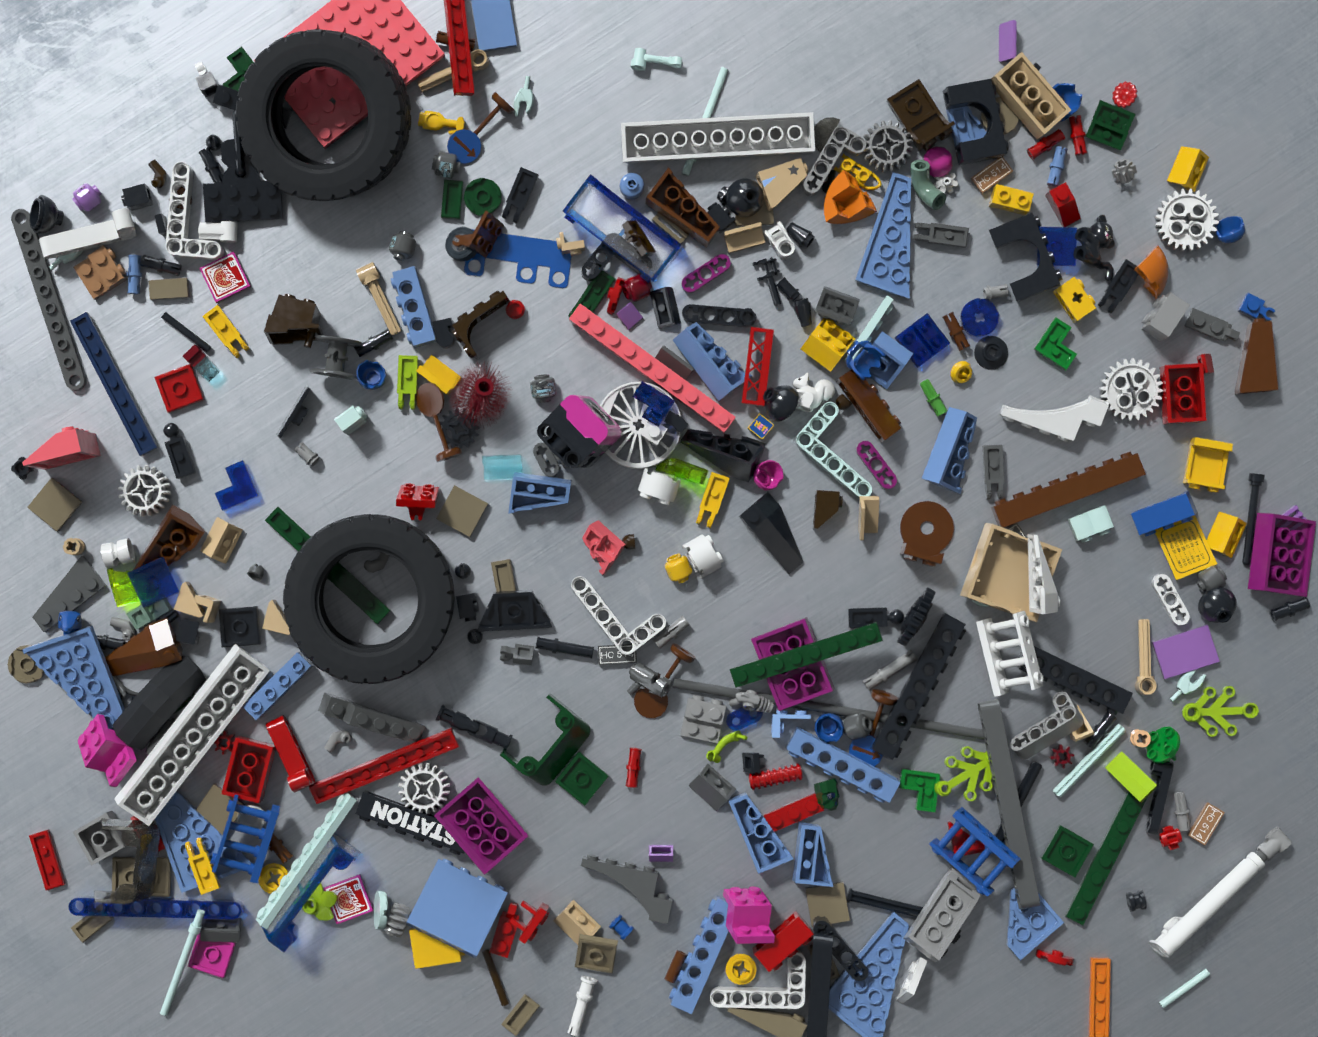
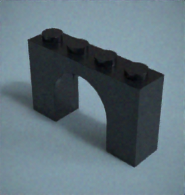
M985 79L947 86L942 91L946 110L965 106L974 107L983 113L987 121V131L983 138L960 142L955 146L958 165L1005 156L1008 153L1009 147L1007 140L1004 139V124L1000 121V105L998 102L996 103V87L992 84V80Z
M1033 213L989 230L996 249L1023 240L1031 242L1039 250L1040 263L1036 271L1030 276L1010 283L1017 302L1060 286V280H1063L1059 269L1055 270L1052 264L1056 262L1052 251L1048 252L1045 246L1049 244L1045 233L1041 234L1038 228L1042 226L1038 215L1034 217Z

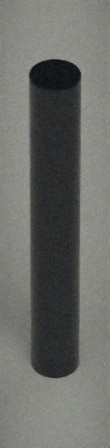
M167 312L162 315L161 318L205 352L211 349L209 344Z

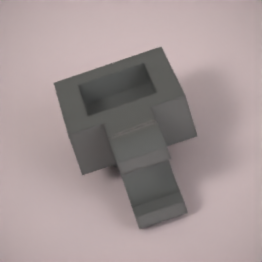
M515 644V648L501 646L500 660L509 661L513 659V663L532 665L535 646Z

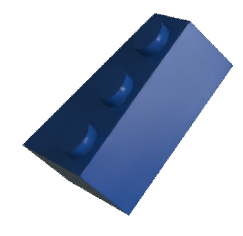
M1186 491L1181 495L1134 511L1131 515L1139 535L1144 534L1146 537L1155 534V529L1163 527V530L1174 527V522L1181 520L1182 523L1193 520L1192 516L1197 513L1190 492Z

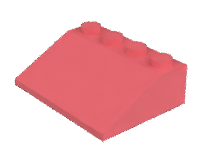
M70 426L62 428V432L52 436L22 463L23 466L47 470L99 457L101 454L96 434L90 433L89 430L84 431V429Z

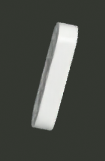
M1165 574L1154 576L1152 587L1169 618L1176 625L1186 624L1190 618L1189 612L1170 578ZM1158 579H1165L1164 587L1166 589L1170 588L1171 591L1161 594L1164 589L1162 586H1157ZM1169 594L1175 596L1176 601L1173 605L1166 603L1165 599ZM1180 605V608H1177L1179 613H1184L1183 621L1176 620L1177 612L1175 610L1171 612L1170 609Z

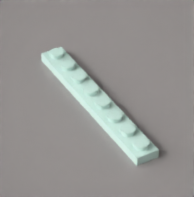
M346 792L339 796L333 810L327 813L324 823L315 830L314 837L310 843L304 846L300 857L292 863L289 873L283 876L277 890L269 896L268 903L259 910L256 920L260 926L265 929L269 927L357 800L350 793Z

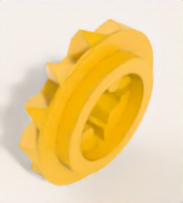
M271 863L262 868L259 877L261 888L269 894L276 891L283 876L288 874V870L282 864ZM271 873L274 875L281 874L277 879L278 883L275 881L268 883L272 877Z
M737 953L730 957L726 964V974L735 984H747L756 975V964L753 958L747 954ZM742 961H744V968L749 971H742L739 977L738 969H735V967L740 966Z

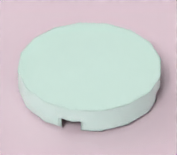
M376 891L374 898V925L376 930L384 929L387 923V916L385 915L388 902L387 894L384 891Z

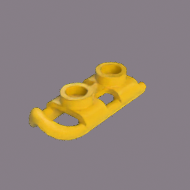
M845 154L842 155L844 160L840 167L837 168L835 166L834 168L839 173L843 170L848 173H854L858 185L866 190H877L882 185L876 174ZM869 176H872L878 183L874 187L864 184Z

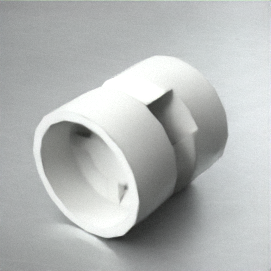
M129 538L118 540L116 544L110 542L101 545V555L106 568L117 567L120 563L125 565L135 562L134 548Z

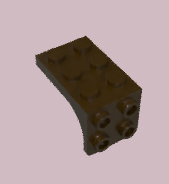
M920 79L886 100L902 126L906 127L905 131L911 134L909 137L913 140L918 151L923 149L925 151L935 146L938 139L943 141L954 131L953 128L956 124L954 121L950 123L945 119Z
M504 291L494 292L489 296L490 300L485 303L482 301L476 304L471 313H463L457 318L458 321L452 325L455 329L452 333L460 343L464 342L465 346L463 349L470 359L473 357L476 360L480 359L471 345V332L479 322L510 302Z

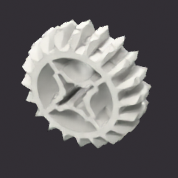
M138 465L137 472L134 468H131V475L128 473L124 474L127 480H120L124 487H118V490L123 491L119 498H125L121 504H129L126 508L127 511L133 509L134 515H137L140 511V516L144 517L146 513L148 516H152L153 511L159 513L158 506L163 509L165 508L162 502H169L165 495L171 494V491H166V488H169L171 485L169 483L164 484L168 479L166 476L160 478L163 475L162 471L156 473V467L150 469L149 465H145L144 468ZM144 475L154 478L158 485L150 486ZM137 478H139V480H137V482H138L137 487H136L135 489L131 490V486H132L133 482H134ZM143 487L151 489L148 490V493L146 492V495L142 493H137L141 492ZM159 491L157 499L151 504L152 495ZM139 496L142 502H144L145 507L136 504L132 497Z
M419 763V769L415 765L411 766L413 773L408 769L405 771L408 777L401 776V780L405 781V783H399L398 786L404 788V790L398 793L399 795L405 794V797L401 799V802L408 800L405 807L408 808L410 805H413L412 810L416 811L419 808V812L423 813V809H425L426 814L429 815L430 808H432L433 812H437L436 805L442 808L444 805L441 800L444 802L448 801L444 794H450L449 790H445V787H449L450 783H444L448 779L447 775L444 777L440 776L444 772L443 769L438 773L436 772L437 765L430 769V763H427L425 768L422 763ZM427 773L432 775V777L428 781H423L416 775ZM411 780L414 782V785L417 789L413 797L411 796L409 791V785ZM436 781H438L440 786L438 797L432 790V786ZM429 782H431V784L427 788L428 793H426L425 791L424 793L418 795V793L422 789L420 785L423 784L424 786L425 784L427 785ZM424 796L428 799H431L433 802L430 804H421L418 803L417 800L420 797Z

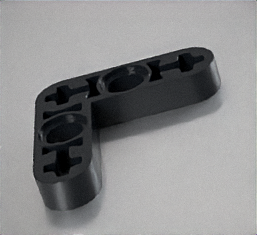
M611 233L605 237L583 265L581 275L586 281L595 280L614 256L636 273L647 275L652 268V261L648 257H641L635 251L634 246L626 242L619 235ZM615 239L616 245L611 247L609 243ZM621 244L624 245L621 248L620 253H618V247H621ZM623 251H632L633 257L626 259L623 256ZM604 253L607 259L604 262H600L596 259V255ZM636 256H638V260L635 262V264H633L632 262H634ZM638 262H640L641 264H643L644 262H646V263H647V266H646V267H647L648 269H646V268L640 269V268H639V267H640V264H639ZM593 264L597 265L594 268L593 274L588 276L586 268L590 270Z

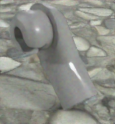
M116 617L111 618L110 626L120 628L124 640H130L135 635L130 621Z
M345 730L332 733L324 748L333 752L337 744L350 742V733Z

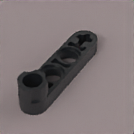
M689 304L682 310L683 319L690 323L751 327L757 318L756 313L751 308L741 309ZM689 308H692L693 312L699 313L698 309H702V320H698V315H693L692 318H688V315L685 314V312H688ZM707 310L714 311V319H705L704 312ZM727 311L732 312L734 315V319L731 322H726L723 319V314ZM736 312H740V315H739V323H736V319H737V313H736ZM749 313L753 320L745 322L742 317Z
M1151 761L1150 774L1157 776V787L1154 790L1145 829L1146 833L1157 835L1174 767L1172 761L1165 763Z
M825 916L815 917L813 919L814 933L826 934L828 932V935H834V937L838 938L840 943L838 946L833 947V956L853 979L857 981L866 979L868 976L866 964L829 923ZM819 924H821L822 926L826 925L824 929L818 928ZM844 952L852 954L850 961H843L841 959ZM854 962L859 969L863 968L862 975H860L859 973L855 974L856 970L852 966Z

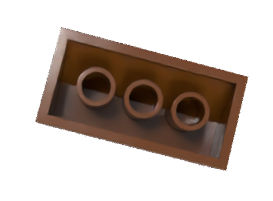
M852 369L838 378L837 384L881 443L901 429L899 426L901 424L900 420L895 414L891 415L888 411L889 405L884 399L880 400L877 396L879 392L873 384L869 385L866 379L864 381L861 380Z

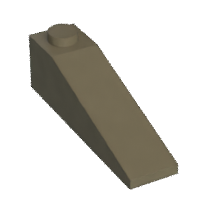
M727 1008L728 1012L777 1037H802L807 1027L804 1021L805 1018L796 1013L791 1015L785 1012L758 1008Z

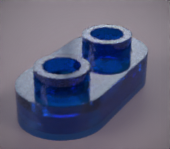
M741 707L728 714L726 724L731 730L738 731L758 722L762 718L763 712L758 711L757 715L752 717L749 710ZM734 718H739L740 722L739 724L734 725L732 723V720Z

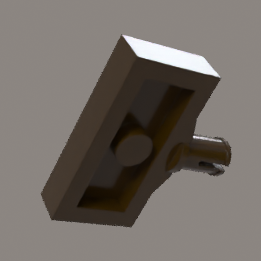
M636 220L626 221L622 224L625 230L626 242H632L635 246V251L641 257L652 256L656 252Z

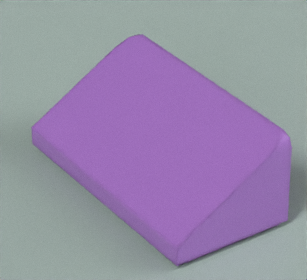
M1016 20L999 25V62H1010L1016 57Z

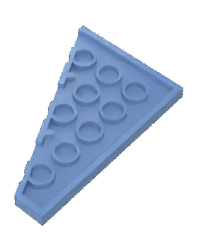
M93 626L22 649L23 653L30 656L36 662L35 665L44 670L45 674L56 685L59 684L87 715L90 714L93 718L97 714L104 715L108 729L114 730L112 725L125 708Z
M176 791L157 815L155 821L180 891L183 893L198 887L188 860L189 856L185 843L191 842L195 855H198L200 851L196 840L201 837L211 859L213 853L217 854L222 834ZM223 847L221 857L246 864L252 863L241 851ZM218 864L216 875L218 879L242 870Z
M895 912L890 914L857 954L867 966L868 976L866 979L857 981L844 970L830 987L829 1009L862 1037H883L893 989L895 988L896 976L898 975L902 950L905 944L903 938L909 927V924ZM854 962L852 966L856 970L855 974L859 973L860 975H862L863 968L859 969Z

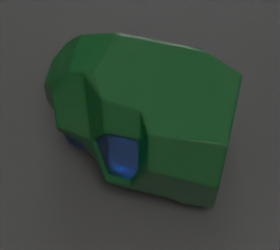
M836 778L814 784L818 804L827 811L836 810L838 806V798L840 796Z

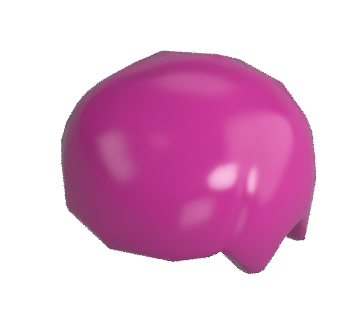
M936 146L930 148L924 154L923 159L930 164V175L932 177H943L951 171L952 155L945 147Z
M774 460L760 463L753 472L754 482L765 491L776 488L784 478L782 467Z

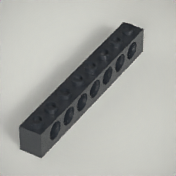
M946 613L942 615L900 692L897 703L893 705L873 742L871 750L889 760H893L894 757L898 758L902 751L900 746L903 740L907 741L912 732L909 730L912 723L916 724L921 714L918 713L920 708L927 705L930 699L928 697L930 690L934 691L939 682L937 680L939 673L943 674L947 668V658L953 656L957 649L955 646L957 640H961L966 632L964 629L965 623ZM944 632L951 634L950 642L943 640L942 635ZM936 648L942 651L941 659H936L933 655V651ZM927 665L933 668L931 676H927L924 673V668ZM917 682H921L924 685L922 693H918L915 690ZM908 699H912L915 702L913 710H909L906 707ZM899 716H903L906 719V724L903 727L897 724ZM890 733H894L897 736V741L894 744L889 743L887 740Z

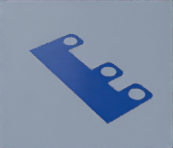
M501 233L497 237L492 251L486 257L489 259L518 262L516 280L518 282L534 283L537 266L539 265L550 267L548 279L550 286L565 288L568 285L572 256L570 253L562 254V249L557 247V241ZM476 254L472 259L465 261V274L483 275L486 258ZM472 260L479 261L481 265L480 270L477 272L470 271L468 268L469 262ZM524 267L532 270L533 274L530 279H523L521 277L520 271ZM562 272L565 276L564 282L556 284L553 281L554 273Z

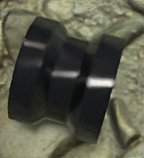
M1139 890L1137 893H1126L1130 912L1139 908L1142 910L1147 908L1143 890Z

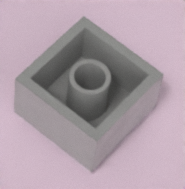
M1171 292L1167 295H1162L1154 302L1152 307L1155 309L1143 319L1142 323L1144 325L1141 329L1157 340L1162 341L1171 335L1190 305Z
M109 811L73 831L91 866L131 844L113 811Z

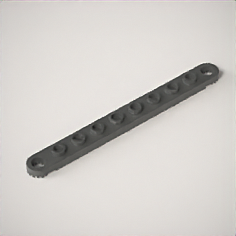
M17 209L12 213L11 221L66 386L71 390H81L86 383V379L47 260L44 259L38 233H35L30 227V213L25 209ZM19 214L26 215V221L23 224H19L17 221ZM75 375L80 377V383L77 386H73L70 381Z

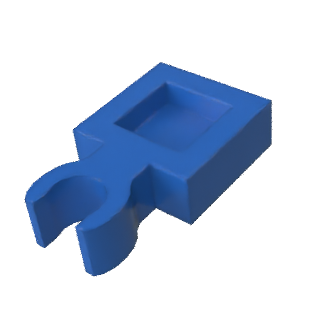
M1246 293L1238 311L1254 319L1261 315L1262 318H1265V321L1271 320V318L1266 316L1267 311L1275 312L1273 308L1263 306L1264 300L1250 293Z

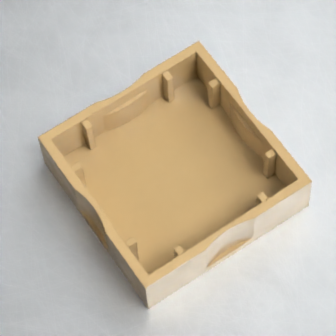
M985 523L960 596L1010 614L1025 611L1029 621L1037 622L1040 614L1029 612L1028 538L1003 527ZM1040 541L1050 573L1053 576L1062 549Z

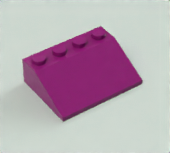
M1257 513L1248 589L1307 597L1316 521L1278 514ZM1276 520H1282L1275 525ZM1287 521H1291V522H1292L1291 524H1289V525H1288L1287 527H1285V528H1284V527H1280L1281 525H1283V524H1284L1285 522H1287ZM1304 523L1297 529L1290 530L1295 524Z
M807 617L751 639L759 659L816 641ZM824 660L766 678L779 711L829 693L835 689Z
M479 777L434 815L484 875L528 837V834Z

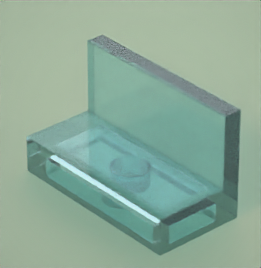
M522 455L482 456L484 480L513 479L515 472L522 473Z

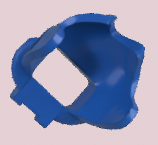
M1057 83L1052 88L1071 109L1059 121L1062 122L1078 111L1082 101V94L1076 93L1075 84Z
M856 341L853 347L846 351L848 353L846 364L849 369H852L864 381L865 378H872L870 374L871 368H881V356L885 358L886 355L869 341ZM861 347H864L862 352L853 360L854 354Z

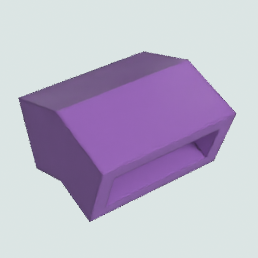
M649 845V862H673V845ZM652 852H671V854H652Z

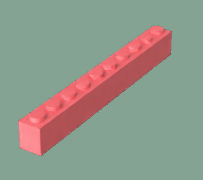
M579 304L569 318L572 324L657 386L664 389L672 397L723 434L736 418L582 304Z

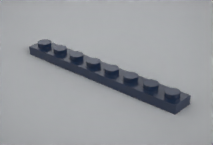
M85 312L70 320L138 454L144 456L159 448L89 313Z

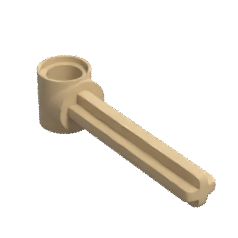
M477 49L470 54L474 72L488 67L489 58L483 50ZM484 56V61L481 64H476V57ZM451 67L418 81L420 90L426 91L452 79Z
M374 262L356 269L362 285L368 286L390 334L396 335L401 332V328L378 282L380 274Z
M1148 619L1138 620L1140 676H1137L1135 690L1141 695H1150L1155 692L1157 687L1154 676H1151L1150 621ZM1144 681H1147L1149 683L1150 687L1148 691H1144L1142 689V683Z

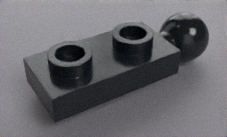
M175 423L166 424L163 432L170 440L164 443L176 479L196 473L184 436L177 437L179 433L178 426Z
M887 607L848 609L849 628H859L875 622L878 623L879 627H888L887 621L893 624H900L904 620V614L899 609H894L890 613H887Z

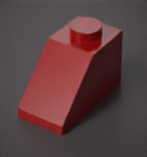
M1066 182L1050 190L1045 195L1063 228L1081 219L1076 200Z

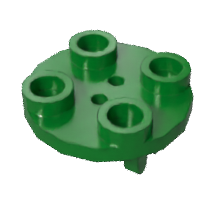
M1162 727L1150 732L1151 741L1146 748L1147 757L1156 763L1170 762L1171 759L1176 761V753L1180 746V735L1172 727Z

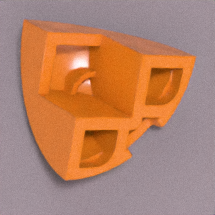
M845 170L833 180L827 191L824 202V216L827 223H851L877 212L868 193L863 192L859 188L858 181Z
M1158 245L1134 269L1146 282L1143 286L1155 299L1163 292L1169 273L1166 256Z

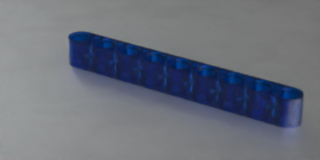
M79 896L71 900L68 906L70 913L76 916L195 918L196 913L192 911L191 907L192 904H197L201 910L205 911L203 919H236L243 914L245 909L244 904L240 900ZM77 901L82 902V911L76 908L75 904ZM96 901H99V902L102 903V905H103L102 911H97V910H96V908H95V903H96ZM115 902L121 903L122 910L120 912L115 910ZM135 902L141 904L142 909L140 912L134 910ZM154 903L160 904L161 911L159 913L153 910ZM174 903L179 904L181 908L179 913H175L172 910ZM212 904H216L219 907L218 914H214L211 911ZM231 905H236L239 908L238 914L231 913Z

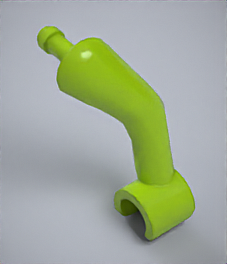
M739 730L734 731L720 739L714 750L707 752L706 758L710 762L719 763L721 761L719 754L727 744L734 741L737 742L740 739L747 740L748 737L742 735Z

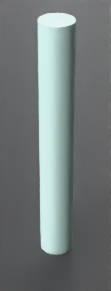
M1204 969L1161 1000L1159 1003L1163 1009L1210 976L1208 970Z

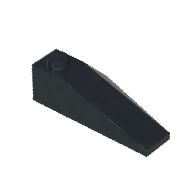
M688 429L681 438L682 444L730 476L748 483L760 462L766 443L742 436L741 439L730 438V434H724V437L716 436L712 432Z
M767 492L739 517L785 571L790 574L803 563V560L781 506Z

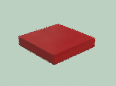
M191 364L154 377L167 413L205 400Z

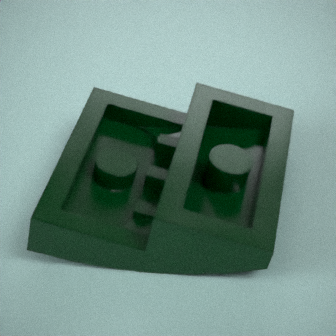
M1099 100L1085 137L1121 150L1136 114Z

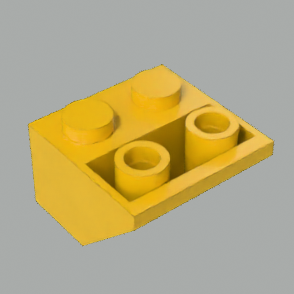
M823 318L800 349L831 372L856 338L838 326L833 320Z

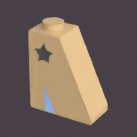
M801 158L756 174V180L764 193V201L768 212L772 211L807 177L808 168Z

